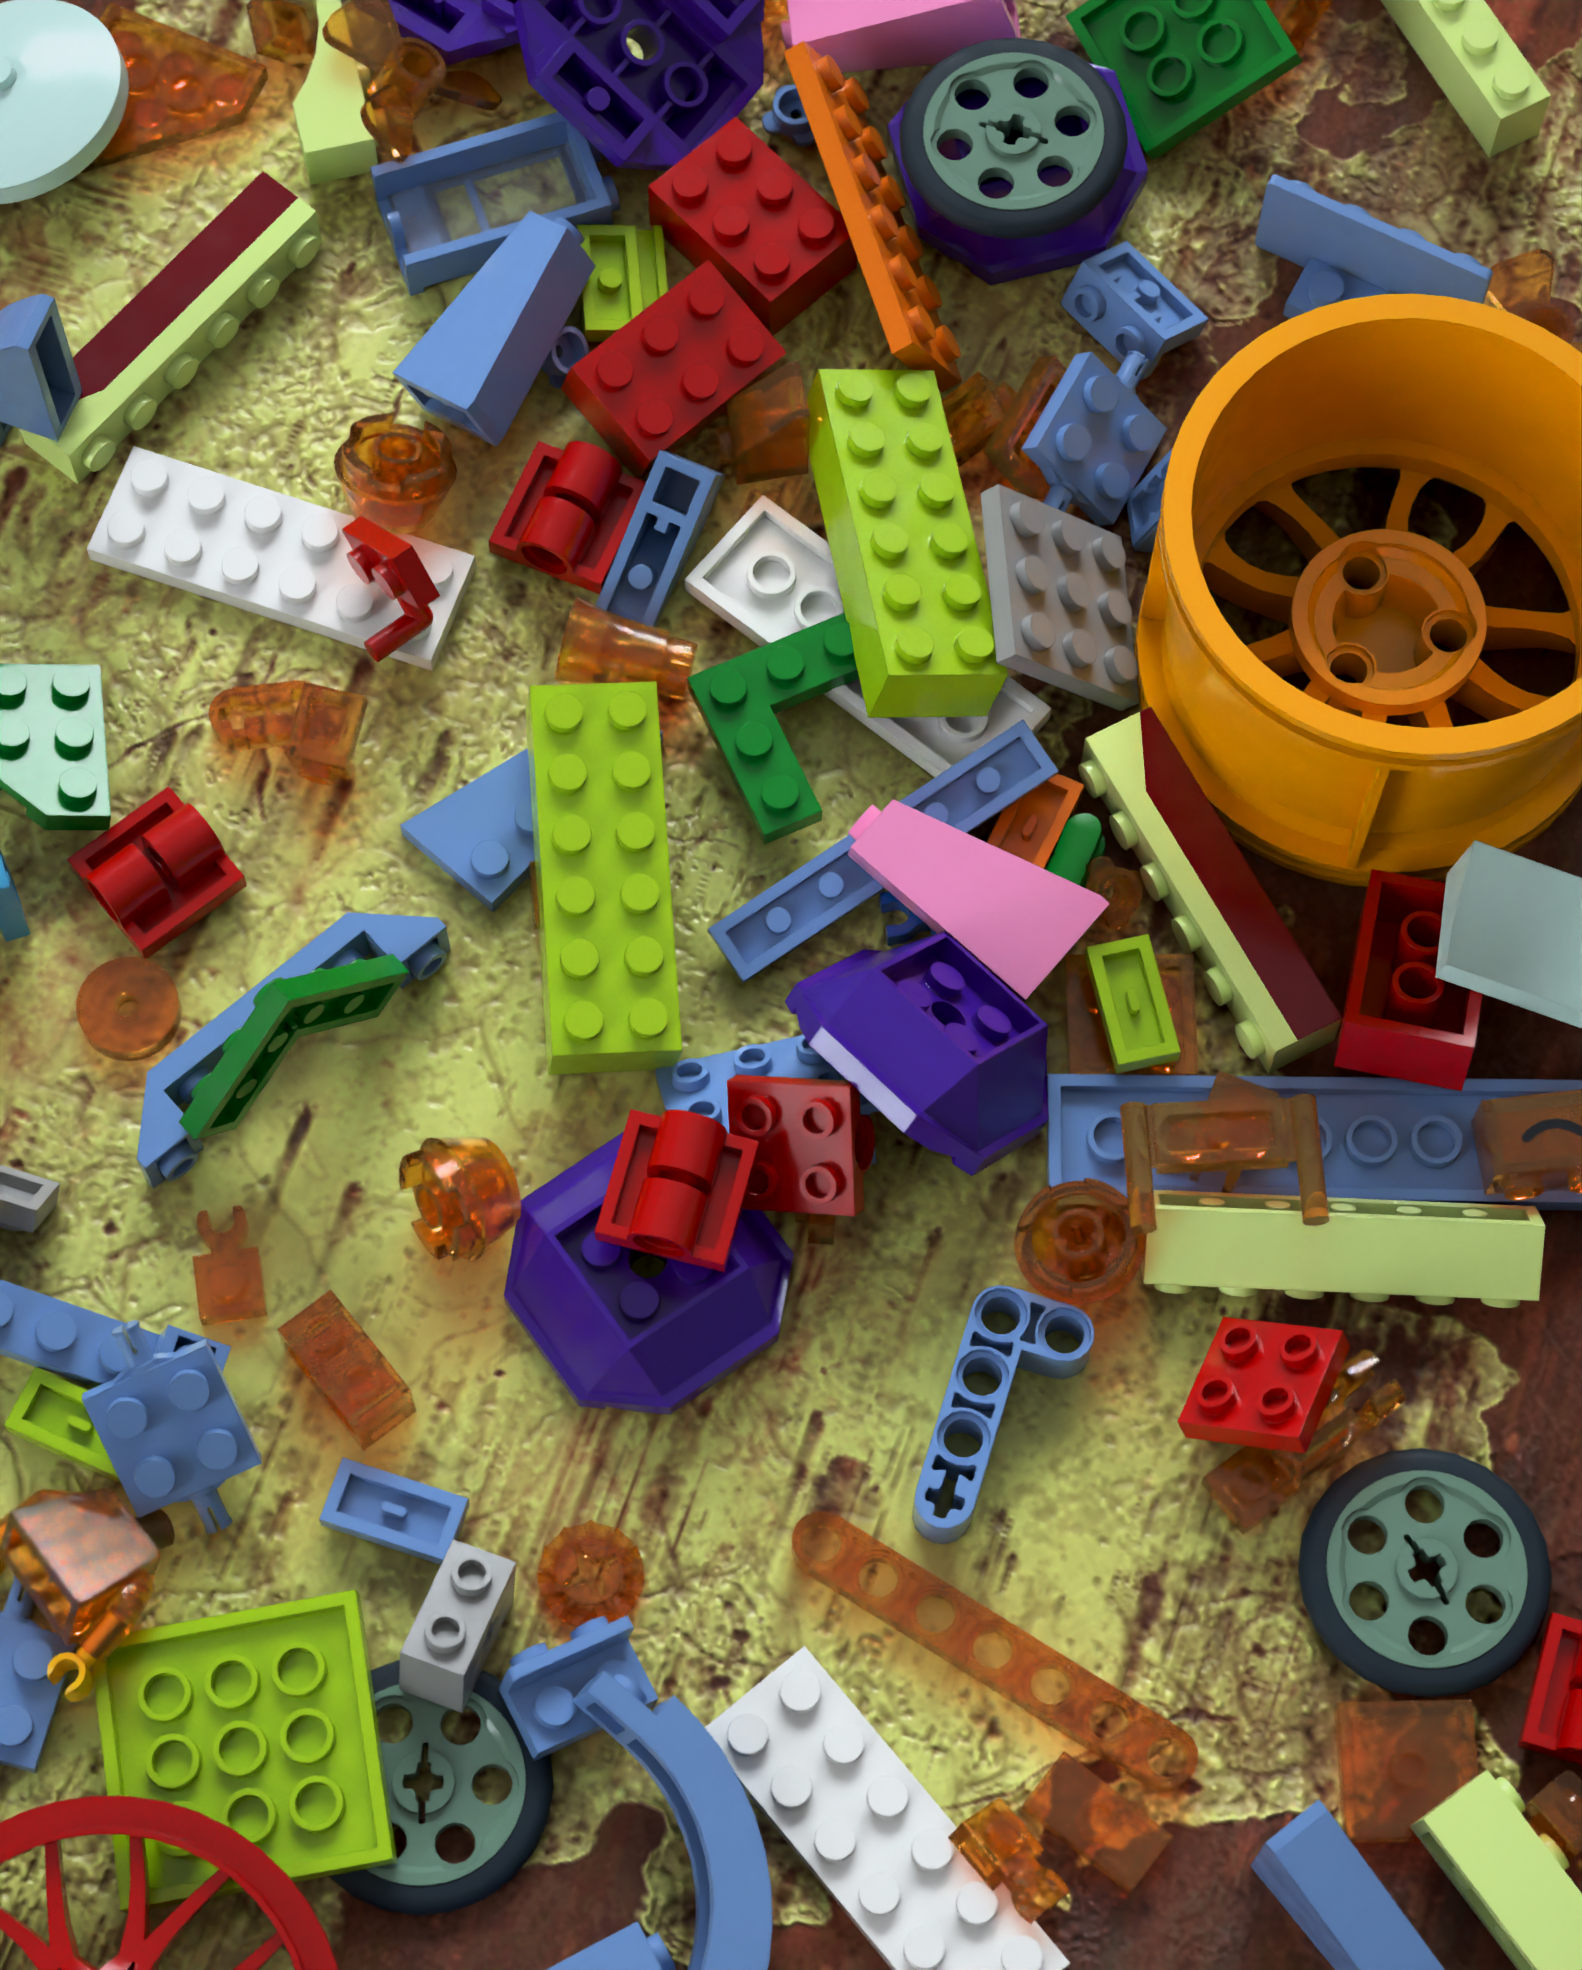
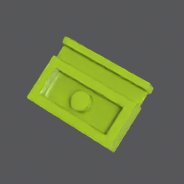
M577 224L576 229L584 237L581 247L596 265L579 296L581 332L587 342H604L668 291L662 225H653L652 230H636V225Z

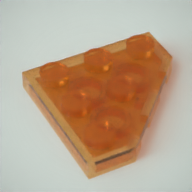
M110 2L99 21L113 37L125 61L129 80L128 100L121 123L114 136L99 156L80 173H86L241 125L269 79L267 66Z

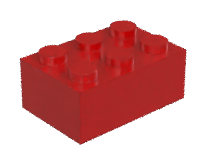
M736 116L648 186L649 224L652 227L653 225H662L663 237L696 269L709 259L772 336L857 268V255L842 214Z
M708 259L570 368L561 386V390L635 478L642 479L651 471L659 450L676 452L775 372L787 352Z
M1371 869L1360 914L1334 1066L1462 1091L1475 1048L1483 994L1435 977L1446 883Z

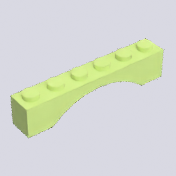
M310 0L319 23L316 53L307 79L293 102L299 141L310 185L371 173L370 167L378 165L376 147L386 145L379 110L368 112L365 98L374 96L367 61L356 63L353 49L362 47L355 12L344 14L341 4L343 0Z

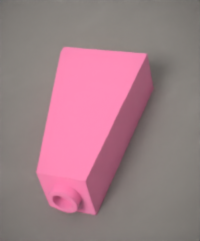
M787 0L789 20L781 22L786 50L805 41L822 57L827 54L830 55L838 65L841 73L935 65L958 50L993 39L1022 38L1015 0Z
M894 799L891 800L882 812L872 804L848 832L856 840L847 854L853 861L937 934L946 931L1023 1002L1110 904L1095 892Z

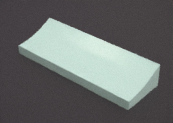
M1475 840L1446 875L1435 977L1582 1028V878Z

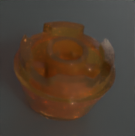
M392 413L368 416L352 424L349 438L339 447L334 458V468L348 509L355 519L362 516L392 534L409 533L419 530L428 525L434 518L456 480L457 468L451 456L452 444L446 434L430 422L425 421L424 430L410 425L394 424V414Z
M428 1138L422 1143L420 1150L403 1156L400 1162V1189L413 1188L415 1202L422 1217L411 1222L412 1227L426 1250L437 1260L447 1256H451L452 1261L460 1258L469 1261L478 1260L512 1229L520 1219L521 1197L515 1173L499 1147L488 1138Z
M1084 1178V1181L1065 1182L1053 1187L1049 1185L1039 1191L1031 1199L1021 1215L1014 1238L1016 1260L1027 1281L1036 1290L1051 1299L1078 1305L1094 1304L1103 1301L1123 1289L1140 1268L1146 1246L1144 1225L1134 1205L1112 1186L1092 1178Z

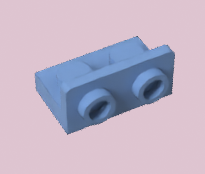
M1128 241L1082 261L1061 300L1062 307L1121 364L1130 350L1145 355L1144 359H1149L1150 366L1146 369L1141 380L1152 374L1163 353L1198 337L1209 320Z
M605 1616L597 1617L574 1629L569 1635L571 1640L550 1650L546 1643L536 1644L510 1659L511 1667L506 1671L498 1689L534 1761L604 1730L572 1702L586 1683L604 1670L613 1677L615 1674H621L630 1679L645 1693L647 1702L644 1705L649 1709L655 1706L659 1698L629 1641L634 1627L628 1616H624L611 1623H608Z

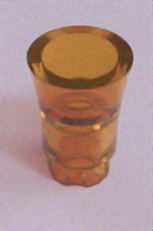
M576 597L561 644L555 671V681L590 684L656 681L657 694L683 700L688 686L687 677L691 675L698 644L679 639V637H670L671 631L628 619Z

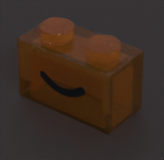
M1582 1089L1481 1100L1471 1125L1485 1195L1504 1193L1505 1198L1508 1200H1524L1542 1194L1544 1188L1569 1186L1571 1192L1582 1193Z

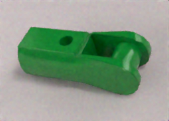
M1080 813L1067 821L1054 850V856L1050 858L1045 870L1087 888L1090 882L1089 878L1094 874L1106 851L1105 838L1102 835L1101 823L1097 817L1088 813Z

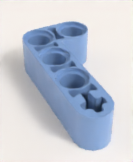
M996 1285L989 1287L977 1296L971 1308L915 1492L912 1519L916 1530L923 1538L932 1543L948 1544L957 1541L968 1530L1017 1368L1055 1379L1074 1377L1084 1369L1089 1360L1094 1341V1327L1091 1319L1083 1310L1071 1304L1010 1286ZM1004 1312L1011 1316L1017 1327L1010 1333L995 1334L984 1326L982 1318L989 1313ZM1058 1330L1067 1331L1074 1335L1080 1347L1074 1352L1067 1354L1058 1353L1051 1349L1045 1337L1051 1332ZM984 1372L996 1380L999 1388L989 1395H976L966 1388L963 1380L969 1374ZM967 1433L979 1443L980 1450L973 1456L966 1458L957 1457L949 1452L944 1441L952 1434ZM945 1478L957 1482L952 1509L947 1513L946 1518H939L934 1515V1505H937L940 1500Z

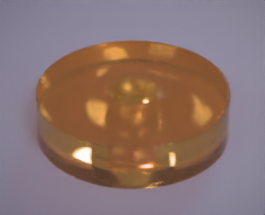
M121 957L100 965L87 976L78 992L76 1013L85 1038L95 1050L111 1059L137 1061L155 1055L171 1042L181 1022L182 1006L172 978L162 967L143 958ZM136 1002L140 1004L139 1010L132 1016L118 1014L120 1007L124 1003Z

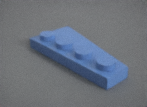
M660 730V739H661V744H662V743H663V731ZM528 748L400 825L402 835L492 912L535 871Z

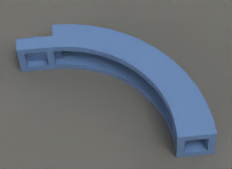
M604 1670L589 1680L572 1702L618 1741L644 1767L661 1790L674 1813L689 1854L695 1886L696 1920L688 1970H768L773 1925L771 1883L762 1837L755 1814L741 1781L716 1741L702 1723L675 1695L661 1702L651 1711L644 1705L647 1702L645 1693L634 1682L621 1674H615L613 1677Z

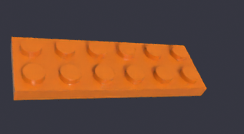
M802 41L784 51V55L891 352L912 370H934L938 389L944 392L963 382L955 362L956 359L961 357L960 348L950 329L946 325H942L936 309L942 307L941 296L931 278L923 274L918 261L919 258L924 256L923 247L911 226L905 225L900 209L906 206L904 195L895 179L891 175H887L882 160L888 157L886 146L877 130L873 126H869L864 111L870 109L868 97L856 78L847 79L842 75L838 65L830 55L827 54L822 57L805 41Z

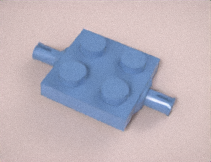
M1092 351L1079 353L1074 356L1021 448L1041 469L1046 482L1049 484L1050 491L1043 503L1063 512H1066L1070 504L1078 506L1098 526L1115 523L1129 498L1130 492L1134 489L1167 430L1136 395L1135 389L1146 369L1150 366L1149 359H1144L1145 355L1137 351H1128L1116 375Z
M138 1320L127 1322V1332L123 1324L118 1326L111 1333L115 1337L128 1366L113 1380L82 1394V1402L137 1517L140 1518L174 1502L192 1500L207 1534L217 1532V1522L213 1513L221 1530L226 1528L233 1520L229 1517L217 1488L228 1478L262 1464V1456L207 1338L177 1352L152 1354Z
M14 1574V1580L4 1610L0 1611V1765L4 1764L36 1774L70 1672L65 1673L62 1679L56 1685H53L47 1676L48 1664L58 1654L65 1652L76 1653L79 1643L76 1638L66 1642L59 1633L42 1629L29 1619L35 1599L25 1589L21 1600L25 1586L18 1576ZM36 1579V1581H37V1582L39 1583V1585L41 1586V1585H42V1582H41L40 1580Z

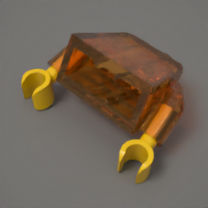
M106 1488L84 1493L41 1489L0 1519V1575L7 1564L64 1643L69 1646L78 1641L81 1646L76 1653L65 1652L58 1654L51 1659L47 1668L48 1679L53 1685H56L68 1671L79 1670L77 1679L65 1691V1696L71 1702L81 1701L89 1695L94 1685L93 1673L89 1668L96 1660L105 1662L134 1628L154 1595L153 1581L160 1561L159 1550L171 1546L175 1539L172 1522L163 1510H155L140 1518L134 1517L115 1491Z

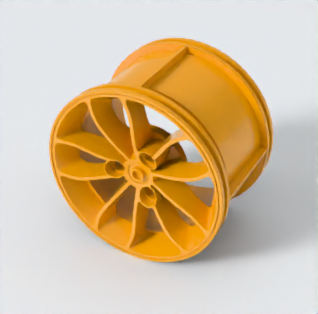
M1381 294L1348 299L1318 307L1293 317L1263 333L1237 352L1213 376L1197 397L1182 423L1170 456L1148 578L1136 627L1134 657L1138 665L1137 685L1141 711L1150 706L1152 707L1233 840L1253 853L1286 869L1339 884L1367 887L1371 869L1443 882L1446 881L1447 872L1475 840L1514 853L1545 831L1563 813L1582 788V353L1572 345L1532 322L1481 303L1437 295ZM1370 467L1400 470V479L1387 516L1386 529L1360 531L1340 538L1294 492L1291 483L1305 477L1347 468ZM1430 479H1437L1482 498L1486 505L1484 519L1475 535L1464 546L1453 553L1427 537L1408 532V519L1412 504L1419 490ZM1253 506L1273 519L1289 535L1309 564L1300 577L1266 572L1248 564L1236 555L1225 540V531L1246 510ZM1510 522L1517 523L1533 539L1548 559L1564 590L1570 608L1569 611L1552 613L1485 605L1479 585L1473 576L1489 561L1499 544L1506 526ZM1350 585L1361 586V587H1363V588H1365V589H1364V590L1355 589V588L1351 587ZM1209 589L1221 598L1242 608L1289 624V629L1245 646L1222 616ZM1433 643H1441L1449 647L1453 652L1439 650ZM1543 648L1576 655L1573 683L1553 697L1529 693L1508 683L1489 668L1479 656L1481 651ZM1305 672L1311 681L1302 692L1280 677ZM1335 675H1348L1358 683L1344 682L1336 678ZM1451 697L1470 710L1490 720V722L1453 727L1445 700ZM1407 715L1412 727L1387 724V716Z

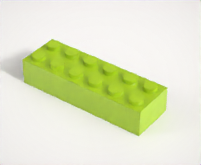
M818 369L801 409L800 418L846 622L850 625L854 657L868 718L987 716L1008 676L1007 667L997 664L991 601L934 370Z
M657 682L530 686L525 711L548 1075L644 1071L674 1066L679 1061L682 1052Z

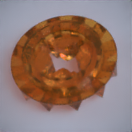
M592 1520L574 1527H564L559 1535L548 1545L544 1546L537 1570L538 1587L545 1605L558 1619L574 1627H579L601 1616H605L608 1623L626 1616L634 1608L641 1596L645 1577L643 1561L637 1545L624 1535L618 1527L598 1524ZM581 1552L583 1557H588L594 1565L600 1564L603 1561L608 1563L615 1559V1561L609 1563V1568L602 1573L605 1597L602 1598L598 1590H593L588 1582L581 1583L578 1586L573 1584L565 1588L572 1584V1579L579 1574L578 1556L576 1553Z

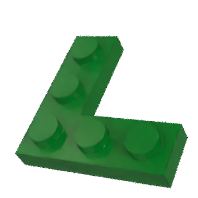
M845 613L836 615L687 677L688 690L764 844L822 821V809L774 714L859 679L850 625L846 622Z
M394 954L369 960L357 959L350 964L326 970L318 968L309 974L288 979L279 977L267 983L256 994L253 1000L255 1009L244 1025L234 1031L222 1046L224 1055L214 1070L201 1079L192 1090L191 1097L193 1101L179 1120V1123L194 1140L236 1129L298 1037L378 1017L409 973L407 968Z

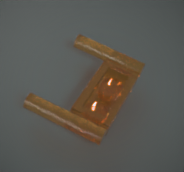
M1298 1094L1291 1098L1153 1103V1105H1145L1142 1102H1128L1120 1106L1131 1232L1147 1234L1157 1229L1152 1168H1156V1174L1288 1168L1289 1162L1296 1161L1303 1224L1318 1226L1329 1222L1316 1096L1312 1094Z

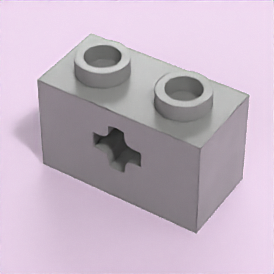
M452 1540L400 1651L399 1690L463 1713L513 1603L516 1562L460 1541Z

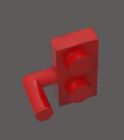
M360 516L341 529L352 548L346 554L347 559L364 583L370 584L375 582L390 599H397L405 613L364 642L365 648L376 662H380L432 624L434 616L428 604L440 597V594L411 544Z

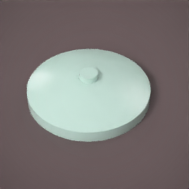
M12 0L0 3V204L19 202L39 196L75 177L105 149L121 123L129 91L128 72L125 61L107 28L88 11L76 5L58 0Z

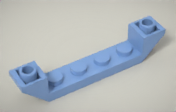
M348 912L150 1069L146 1077L137 1161L145 1180L154 1189L165 1179L174 1181L182 1177L194 1166L198 1159V1153L204 1149L201 1139L194 1140L179 1123L184 1113L178 1106L183 1102L187 1104L192 1103V1090L201 1079L214 1070L224 1055L222 1052L224 1042L234 1031L242 1027L255 1009L253 1000L262 987L279 977L288 979L309 974L318 968L326 970L350 964L357 959L365 960L368 954L373 958L394 954L409 971L400 984V987L403 989L415 978L424 980L430 977L443 965L447 958L446 953L450 951L446 925L438 917Z
M0 1279V1355L93 1387L113 1380L128 1366L115 1337L111 1333L122 1324L127 1332V1323ZM168 1325L160 1335L141 1329L152 1354L177 1352L206 1339ZM207 1338L223 1373L231 1346Z

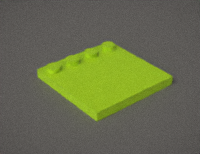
M356 1589L116 1634L98 1655L99 1658L92 1667L107 1796H133L165 1801L200 1812L234 1829L261 1848L288 1874L293 1882L397 1863L361 1598ZM112 1835L120 1909L128 1914L130 1892L129 1835ZM145 1838L149 1872L150 1909L182 1904L219 1870L210 1862L182 1848ZM231 1879L214 1897L245 1892V1890L236 1881Z

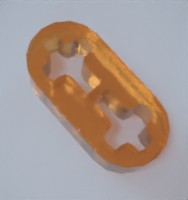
M294 680L233 687L223 690L210 704L208 716L215 739L222 746L230 750L245 751L305 744L315 741L327 729L330 715L325 695L317 685L308 681ZM306 702L309 710L306 714L307 721H294L292 715L295 708L294 703ZM244 709L247 716L244 720V728L232 729L229 721L233 716L232 710Z

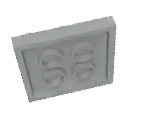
M1000 484L980 493L997 664L1119 711L1138 704V665L1134 657L1130 621L1132 610L1128 601L1125 575L1126 555L1122 546L1121 536Z

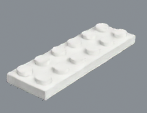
M133 446L87 547L90 560L366 649L364 645L366 640L405 614L397 599H390L375 582L370 584L364 583L350 565L346 554L352 548L341 529L356 520V517ZM378 525L413 546L440 594V597L428 604L434 616L432 624L387 657L433 671L476 569L475 556Z
M764 495L760 497L685 578V591L760 647L844 613L829 543ZM1007 676L987 716L868 718L860 679L824 693L825 696L933 777H937L1022 719L1035 736L1050 719L1051 714L1050 706L1009 676Z
M805 1646L705 1727L724 1752L741 1781L744 1791L892 1970H1066L1069 1967L1070 1962Z

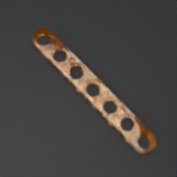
M814 1511L805 1515L796 1524L792 1533V1556L796 1565L812 1578L1147 1787L1159 1792H1173L1184 1787L1192 1778L1198 1764V1749L1193 1738L1177 1725L840 1516L828 1511ZM816 1527L831 1529L838 1535L841 1542L839 1552L827 1561L811 1559L802 1547V1540L809 1530ZM882 1562L894 1570L897 1576V1585L890 1594L875 1597L869 1595L860 1586L858 1578L860 1571L868 1564ZM928 1598L943 1599L951 1605L954 1611V1621L948 1629L941 1632L925 1630L916 1619L917 1606ZM986 1633H996L1003 1636L1011 1646L1012 1656L1010 1660L999 1668L985 1667L974 1656V1642ZM1043 1669L1060 1671L1069 1683V1694L1063 1701L1057 1704L1040 1702L1031 1690L1032 1677ZM1101 1705L1118 1707L1127 1719V1730L1122 1737L1116 1740L1106 1741L1098 1738L1089 1726L1090 1713ZM1159 1741H1170L1177 1744L1185 1755L1186 1765L1184 1770L1173 1777H1163L1156 1774L1150 1768L1147 1760L1149 1748Z

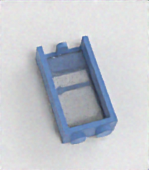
M559 112L370 167L375 200L410 296L423 293L424 287L478 272L529 211L552 221L556 217H561L575 228L577 224L613 225L612 212L620 210V202L612 177L608 175L601 178L596 163L602 160L601 152Z

